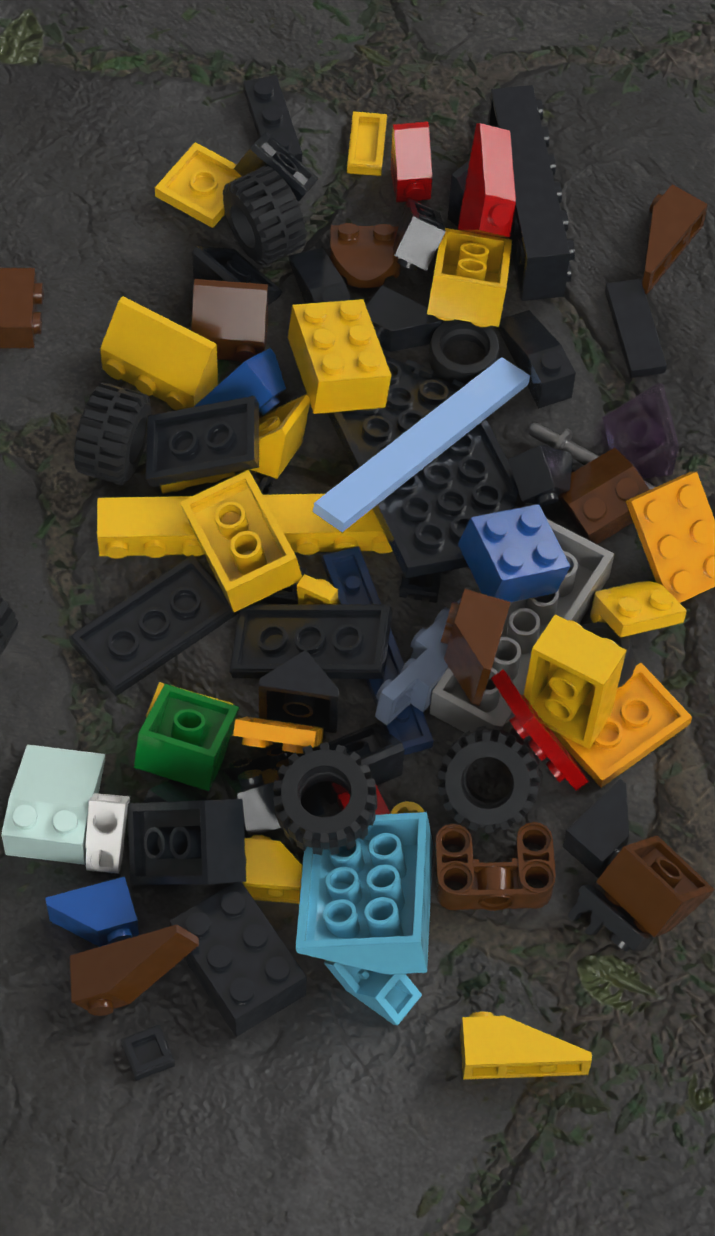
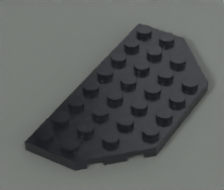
M382 348L391 373L386 407L327 413L354 471L459 391L466 383L454 379L452 383L434 376L435 370L409 359L402 363L388 357V351ZM485 419L377 504L373 511L405 578L469 567L458 543L470 518L513 509L520 498V494L510 464L489 423Z

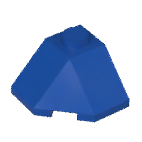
M269 348L243 362L194 407L255 396L259 403V412L262 416L268 414L280 403L276 397L286 389L273 350Z

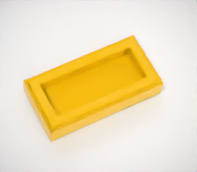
M353 111L347 161L348 174L382 175L387 114Z

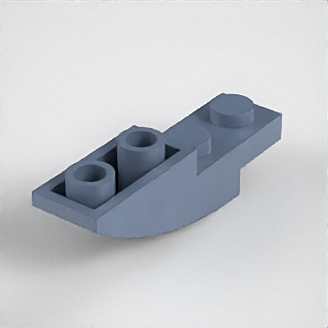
M443 608L435 618L434 623L427 630L422 628L416 633L410 645L413 648L411 658L405 663L400 674L393 681L388 679L379 688L376 699L379 701L375 717L384 724L388 725L410 704L422 712L431 704L432 691L448 668L444 660L448 645L440 642L450 611L449 608Z

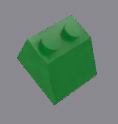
M165 684L138 733L134 768L209 791L222 766L235 725V719L238 716L239 707Z

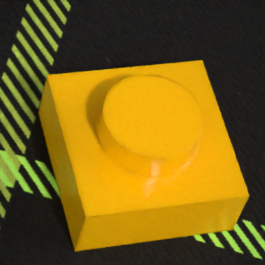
M304 574L298 582V604H339L338 589L334 588L328 581L315 579Z

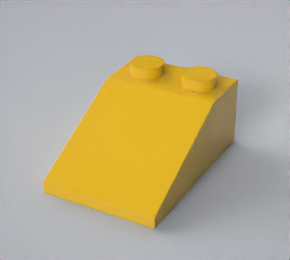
M249 469L180 502L233 612L299 582L302 578L297 557Z

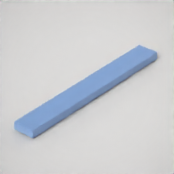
M501 357L314 502L313 513L339 531H345L524 389L529 383L530 375Z

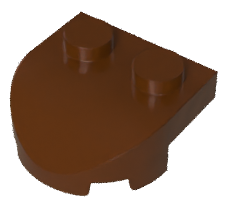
M352 223L331 225L330 260L339 274L346 277L348 285L360 288H373L384 285L385 278L393 276L398 278L401 272V265L397 263L398 257L394 256L393 245L399 227H393L389 224H378L376 226H357Z

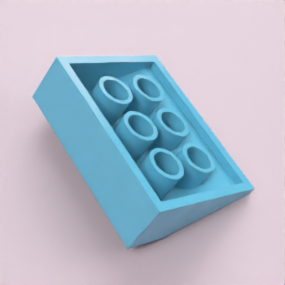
M427 812L375 815L376 818L373 826H368L367 836L363 840L358 837L355 840L356 846L350 850L346 846L339 847V854L331 855L330 849H323L322 855L313 854V849L307 846L303 856L296 937L297 953L382 974L427 973L433 840Z

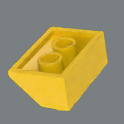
M124 296L120 298L100 348L102 369L110 377L117 380L122 379L136 386L141 393L148 396L153 395L165 401L174 410L194 407L218 386L217 344Z

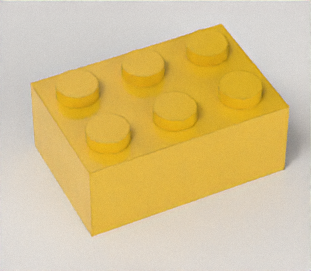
M445 228L446 233L437 250L427 314L444 321L456 319L471 322L478 327H489L490 325L499 327L507 289L512 240Z
M364 299L292 305L288 340L306 393L310 398L313 413L385 408L391 373Z
M555 614L532 648L523 695L551 730L590 749L611 716L626 650L619 647L614 641L608 638H601L582 628L577 622L566 620Z

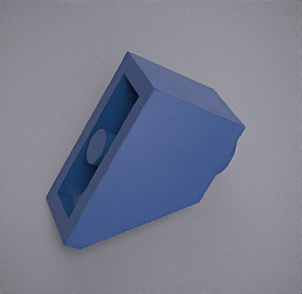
M125 877L45 898L50 922L99 947L139 936L138 921Z

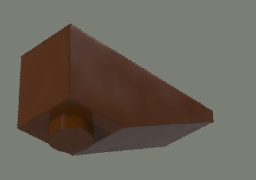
M673 184L663 195L658 194L649 208L652 216L642 285L646 295L704 225L708 204Z
M173 925L70 955L72 1003L95 1016L108 1015L115 1008L129 1005L199 946V937L179 925Z

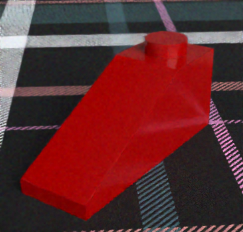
M476 123L458 230L494 237H510L516 205L510 131Z

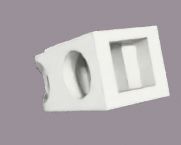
M94 793L90 798L85 848H87V871L119 874L123 858L128 803H130L129 796Z

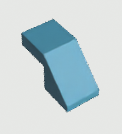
M328 960L324 962L347 992L393 1025L398 1026L422 996L406 974H382Z

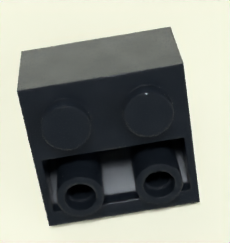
M282 746L269 750L267 756L254 760L251 758L238 759L230 763L229 768L219 770L229 799H243L244 833L248 838L281 828L274 806L273 786L274 781L279 780L278 771L282 765L287 767L289 765L288 757L293 754V752L282 751ZM314 784L304 793L301 804L308 813L318 816L325 813L318 786Z

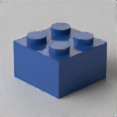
M539 504L471 517L458 543L481 593L509 602L556 593L571 567Z

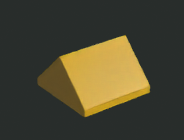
M307 394L270 411L265 416H259V468L249 470L278 479L303 442L310 407V398Z

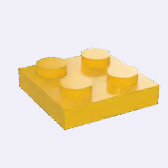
M195 142L155 187V197L214 228L225 215L223 204L224 186L242 176L234 170L237 164Z

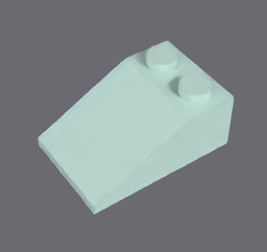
M27 744L9 796L1 834L5 855L85 865L89 800L94 793L99 794L106 758L105 754Z

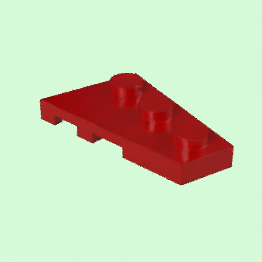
M502 669L494 675L491 680L515 715L509 720L522 739L528 736L532 738L528 741V744L541 761L547 757L550 759L546 765L559 782L566 778L576 791L589 781L574 758L549 726L543 722L528 699L520 694L506 671Z

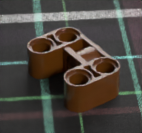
M526 823L517 833L514 858L511 859V862L479 863V859H473L472 838L470 832L465 827L459 824H448L440 828L436 835L434 850L435 894L437 901L442 907L454 911L468 909L498 911L544 907L552 897L556 877L551 831L541 823ZM527 843H536L542 849L539 851H531L527 849L524 845ZM453 844L459 846L462 850L452 853L445 850L444 847ZM539 880L545 886L538 889L533 888L527 884V881ZM456 881L461 883L464 888L452 890L445 884Z

